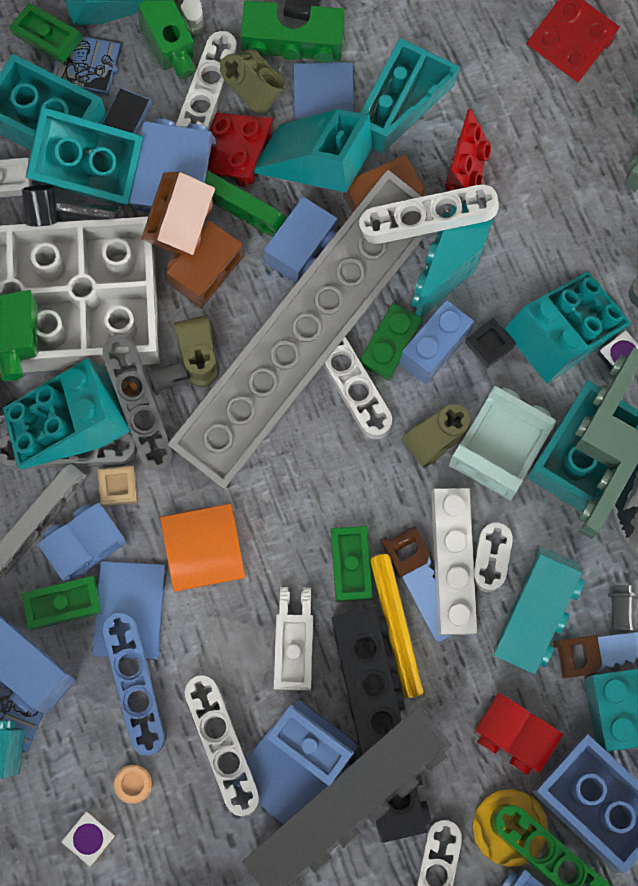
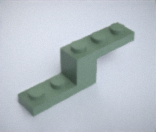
M633 347L627 357L620 354L610 371V374L615 376L610 387L602 385L592 403L598 407L593 417L585 415L575 432L577 436L581 437L575 448L609 467L596 486L602 490L596 502L590 499L579 516V519L584 521L579 532L590 539H593L600 532L638 464V430L613 416L638 371V349Z

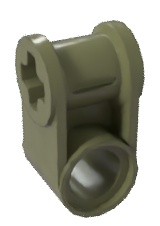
M253 49L244 50L239 55H226L221 60L220 72L224 81L241 96L250 109L260 114L268 113L286 86L283 77L274 71L261 55Z
M208 315L173 322L179 351L182 353L189 381L198 387L211 385L218 376V367ZM204 363L205 368L198 369L197 364Z
M449 404L427 420L414 426L401 440L420 465L425 468L438 460L448 449L466 436L470 424V414L462 405ZM448 418L452 421L459 419V429L454 425L448 428L446 426Z

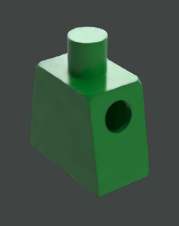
M145 0L139 3L140 30L161 68L168 70L173 67L179 79H185L193 75L197 70L191 60L193 57V39L174 0Z
M31 290L0 295V375L3 381L21 379L23 377L21 360L37 356L38 306Z

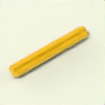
M388 554L376 555L371 558L370 562L403 696L407 699L418 697L423 694V687L391 558Z

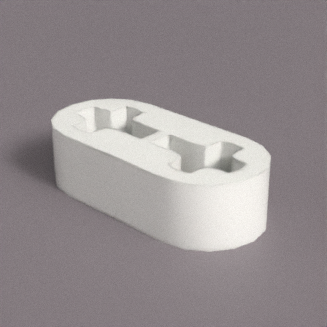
M488 524L481 531L478 538L474 559L475 586L483 592L498 590L505 582L513 540L510 529L504 524ZM494 531L499 532V538L505 540V544L502 543L497 547L496 555L490 554L492 544L491 541L486 540V536H491ZM489 560L494 561L493 573L499 575V579H493L491 584H486L485 577L479 575V571L486 570Z

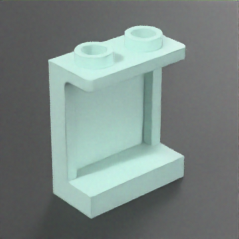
M494 386L463 441L456 449L448 466L511 501L557 421L551 417L550 412L538 405L531 406L520 400V396L513 390Z

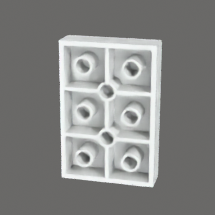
M148 217L57 222L53 225L31 227L26 224L0 226V295L31 290L38 306L37 356L21 360L23 372L64 370L69 366H75L87 358L106 367L102 354L103 347L109 338L120 334L128 336L133 340L143 365L160 364L155 245L141 240ZM119 342L114 343V349L110 352V355L112 357L118 356L122 366H127L125 354L129 352V348L127 346L121 347Z

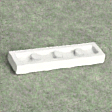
M470 488L433 489L431 491L438 635L477 634Z

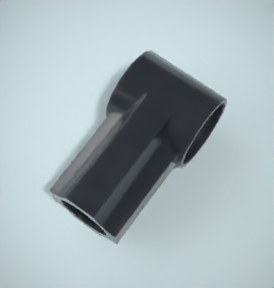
M31 181L30 186L21 189L27 226H49L58 222L54 186Z

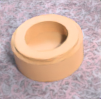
M128 765L122 768L114 779L115 793L119 799L126 803H140L152 791L153 781L150 773L138 765Z

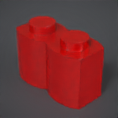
M501 693L496 694L473 731L479 736L477 743L495 755L498 750L503 751L512 757L509 764L527 776L531 770L537 774L542 771L563 736V733Z

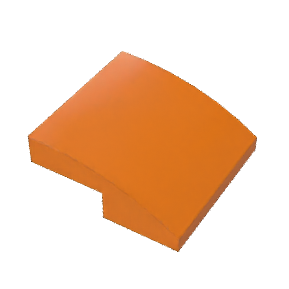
M232 503L160 516L174 592L246 578Z

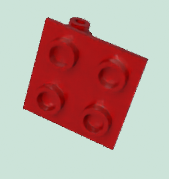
M558 0L526 44L579 83L604 48L608 49L614 42V35L620 29V26L584 0Z
M471 109L467 110L462 131L457 140L452 158L453 162L450 165V171L444 186L447 191L483 184L482 171L485 161H488L491 156V143L487 140L481 124L478 123Z
M216 113L209 130L216 139V145L211 147L207 170L217 176L237 178V185L249 188L250 184H254L256 180L255 173L253 172L258 159L273 135L271 126L274 119Z

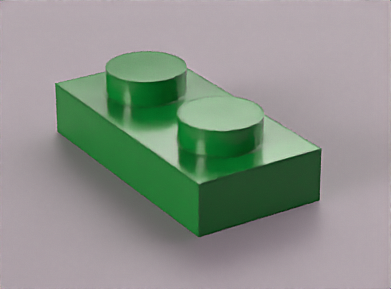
M31 3L26 5L9 26L10 31L15 37L62 64L83 40L81 33L77 29Z
M392 303L360 358L363 367L390 381L400 363L402 351L416 335L423 318Z
M367 526L331 528L336 602L372 600Z
M94 576L21 593L27 628L30 631L103 614Z

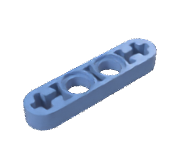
M123 612L114 613L105 620L103 635L130 742L137 753L144 756L153 755L163 748L166 735L139 628L132 616ZM121 619L122 623L130 625V630L125 632L127 644L135 641V649H123L115 653L114 646H122L120 637L111 634V629L116 627V620ZM128 654L135 655L140 662L139 671L133 676L124 675L119 667L121 659ZM139 690L145 692L149 697V706L141 713L134 712L129 706L130 695ZM153 713L155 721H147L151 733L157 732L158 739L153 741V748L148 749L146 744H140L138 741V737L144 735L142 723L134 727L132 719L145 718Z

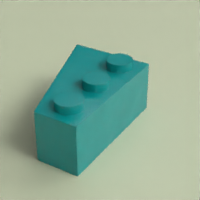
M399 38L360 112L370 117L372 149L379 153H384L455 85L461 67Z

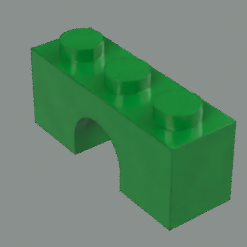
M244 0L240 35L241 51L253 49L261 57L266 55L280 56L287 60L305 58L315 59L321 63L341 61L345 8L311 6L308 22L300 28L292 29L283 26L279 22L278 3Z

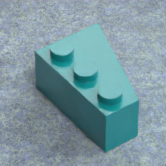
M539 545L535 552V561L529 574L525 576L522 582L519 596L510 610L494 647V656L533 674H536L539 665L547 666L554 647L549 645L555 632L562 633L569 618V613L565 612L570 598L578 599L585 580L580 578L582 571L579 563Z

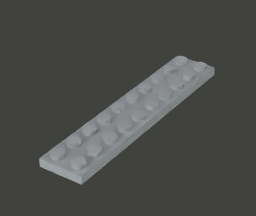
M387 170L167 445L224 490L426 235L373 244L368 242L362 234L359 226L361 215L372 207L422 196L391 171ZM437 210V214L441 216L443 213ZM409 211L403 215L402 222L406 225H414L420 221L421 214L416 211ZM390 216L392 221V227L396 228L397 224L394 216ZM379 220L373 221V231L380 230L381 223Z

